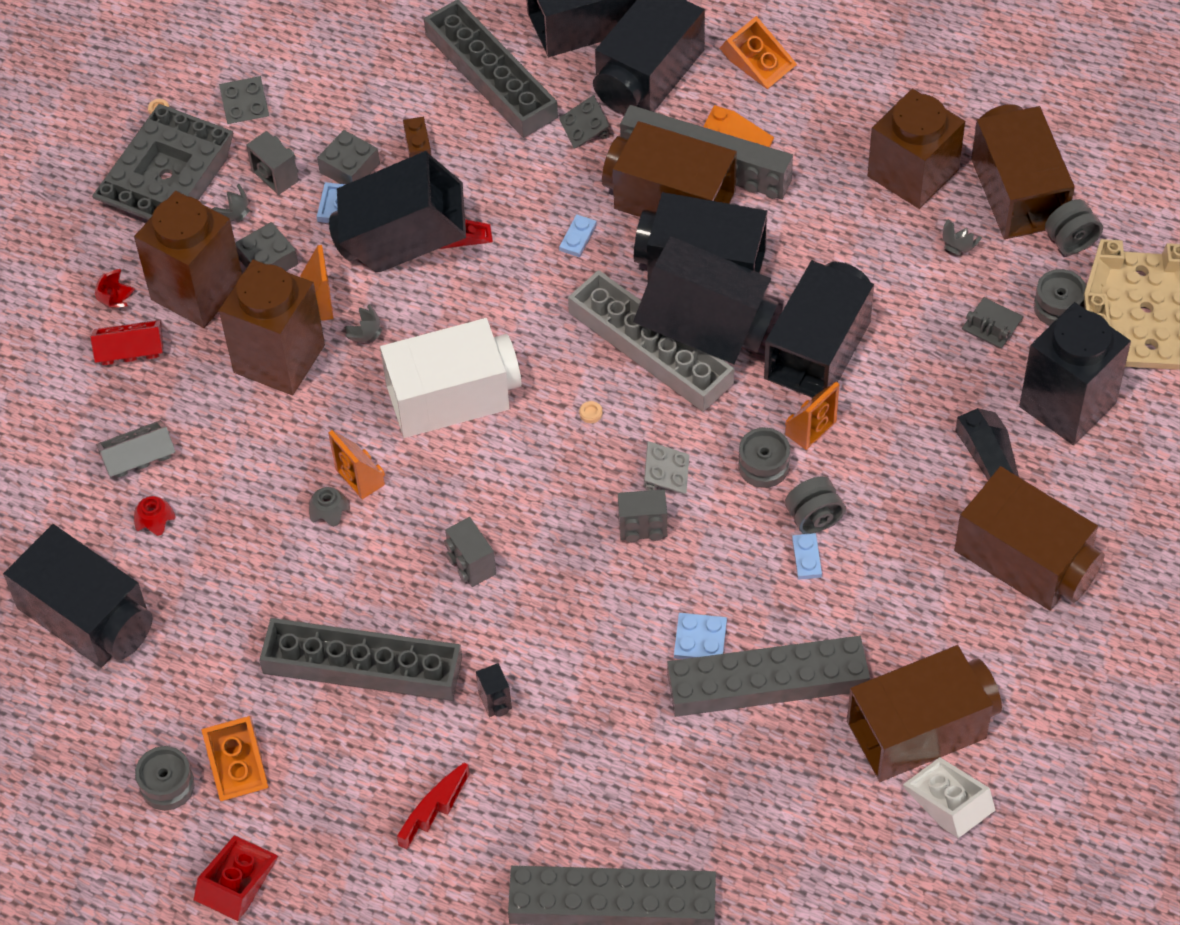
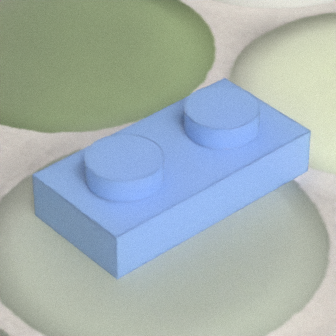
M576 214L559 246V251L580 257L597 225V221Z
M816 533L792 535L798 580L822 578Z

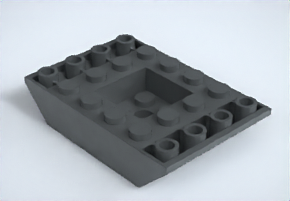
M158 104L92 197L95 200L147 220L153 216L157 206L167 200L175 190L199 200L226 162L234 133L232 130ZM165 173L172 174L170 178H161V176Z

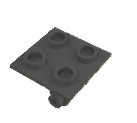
M261 76L219 84L227 124L269 116Z
M594 95L559 117L574 149L580 147L596 135L601 137V139H606L609 136L608 128L610 125Z
M983 297L974 312H968L966 316L967 321L962 330L1002 349L1024 316Z

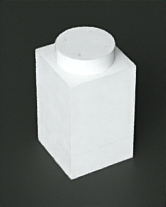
M487 318L380 346L385 382L403 438L510 410L508 390L521 387L522 385L516 354L508 334L493 337Z

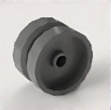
M1077 199L1057 208L1047 219L1045 230L1051 239L1055 241L1062 254L1071 256L1091 247L1101 236L1103 225L1097 216L1093 214L1088 204L1084 200Z
M1055 269L1045 273L1039 279L1033 304L1036 316L1040 321L1050 326L1074 302L1084 308L1086 283L1079 275L1065 269Z
M765 427L753 429L745 434L739 445L738 469L741 477L747 483L760 488L773 487L784 481L789 472L790 444L788 439L781 432Z
M814 477L802 482L790 491L785 499V506L792 517H794V522L802 534H813L830 528L846 512L845 504L841 497L836 494V489L828 477Z
M169 746L155 747L147 751L138 760L135 768L136 782L143 799L152 808L162 811L174 810L184 805L192 796L195 788L194 776L189 761L180 750Z

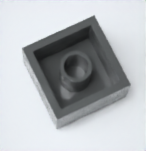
M343 130L317 157L319 172L339 184H348L371 174L380 164L378 148L346 130Z
M265 131L246 144L251 171L275 193L280 195L299 181L298 168L295 163L296 156L290 148H285L278 137L272 136L268 131Z
M273 222L235 242L239 260L246 268L252 260L276 265L285 271L298 265L296 249Z
M665 489L618 493L620 541L626 540L631 543L637 542L639 539L658 541L663 537H668Z
M471 517L445 529L446 540H444V543L448 549V552H446L447 559L451 565H457L459 568L458 574L464 583L468 581L470 586L474 587L496 575L494 550Z

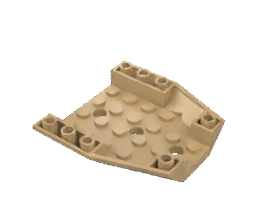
M1101 239L1084 292L1085 309L1102 316L1109 326L1131 340L1125 367L1180 370V244L1166 243L1162 254L1124 252L1122 240ZM1136 271H1143L1146 276H1140ZM1140 307H1147L1151 312H1144ZM1145 344H1151L1156 349L1150 350Z

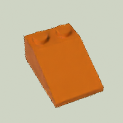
M757 16L728 38L719 48L730 62L766 89L770 88L797 65Z
M716 105L713 106L703 126L770 147L774 140L772 135L740 114Z
M317 245L300 277L314 282L320 319L324 321L334 319L323 247L322 245Z
M834 382L816 394L811 400L805 401L800 410L795 415H790L786 420L785 435L805 450L817 441L836 423L840 384Z
M333 430L328 432L335 469L362 500L385 485L383 469L379 464L375 465L371 461V456L367 450H361L355 442Z
M252 716L201 729L220 801L269 788Z

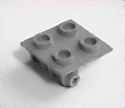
M648 441L644 473V487H646V490H655L659 486L686 494L690 454Z

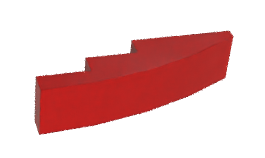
M462 763L445 776L422 799L398 833V846L408 850L418 829L428 832L438 812L446 815L449 814L470 775L469 764Z

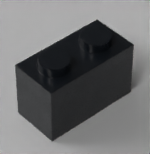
M499 663L476 671L478 694L488 716L492 717L495 715L496 717H501L507 714L512 709L510 687Z

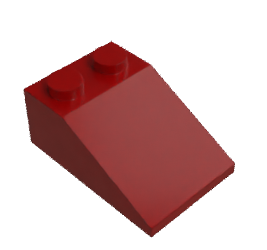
M234 835L197 878L193 900L239 921L254 900L276 862L278 855Z

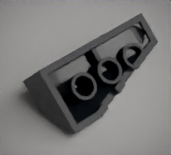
M977 408L957 417L955 432L987 480L993 476L1000 466L1019 477L1008 430L996 412Z

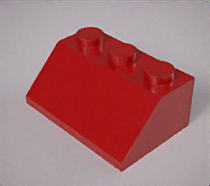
M161 320L94 329L90 336L95 363L101 362V365H110L114 363V360L123 359V362H131L137 360V357L146 356V359H153L159 357V354L164 351Z

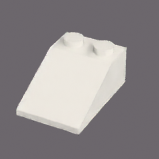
M941 757L903 784L904 789L943 829L957 838L961 837L995 811L990 788Z

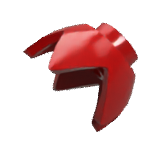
M116 269L106 274L103 273L97 281L95 296L105 306L112 308L128 306L127 303L122 301L126 300L135 290L134 287L119 283L121 269Z
M149 496L142 499L134 510L136 530L140 531L146 527L157 536L163 534L167 520H175L176 518L170 504L158 496Z

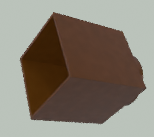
M912 88L872 127L867 177L920 209L959 170L966 121L947 110L935 97L921 94Z

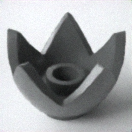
M240 184L237 185V188L241 195L227 191L229 209L212 208L216 212L230 218L231 222L234 220L240 222L250 211L247 208L249 205L247 195Z
M949 219L944 224L942 234L943 241L946 242L944 248L959 256L962 251L967 253L972 250L982 239L981 236H978L973 241L974 234H968V228L955 233L954 223Z
M370 304L367 306L369 310L359 308L362 320L360 321L361 326L344 327L347 331L345 336L355 342L366 343L369 341L372 343L382 331L380 327L381 322Z
M323 487L317 490L309 500V516L313 523L323 518L331 526H337L340 522L342 511L350 510V505L344 494L333 487Z

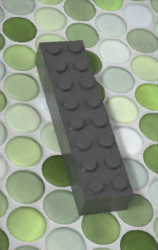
M455 0L424 18L425 35L523 138L558 118L557 100L460 0Z
M632 105L629 106L620 123V136L629 139L637 122L640 121L737 151L736 186L743 187L749 192H759L771 199L778 198L783 200L792 181L793 154Z
M270 618L259 661L263 674L453 701L463 658L461 644Z
M861 635L667 661V675L675 717L850 694L851 687L870 680Z
M511 865L508 903L509 924L715 925L716 871Z

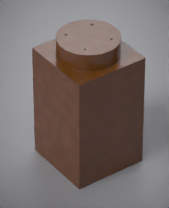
M1006 104L987 111L976 120L971 161L1003 239L1006 240L1046 231L1045 223L1057 208L1072 201L1075 186L1041 107L1036 106L1023 109L1018 105Z
M638 121L629 139L617 136L612 142L603 166L602 185L613 189L614 209L638 217L641 216L643 210L657 212L662 192L730 204L736 192L737 151Z
M175 190L167 200L157 206L153 216L136 233L134 239L150 299L205 328L219 312V309L242 275L230 218L203 205L199 200Z
M252 260L219 309L233 373L293 396L325 346L314 282L288 273L279 266Z
M1001 466L959 517L954 551L1049 611L1052 610L1062 596L1073 603L1078 601L1095 579L1105 557L1103 552L1093 547L1098 529L1097 524Z
M955 645L851 687L846 722L878 781L882 782L986 739L990 718L1001 713L1002 702L997 684L986 664L979 658L967 661L959 645Z

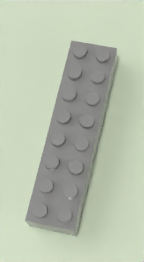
M600 270L595 272L568 297L569 313L702 412L709 408L734 384V368L725 361L634 323L633 320L641 300Z

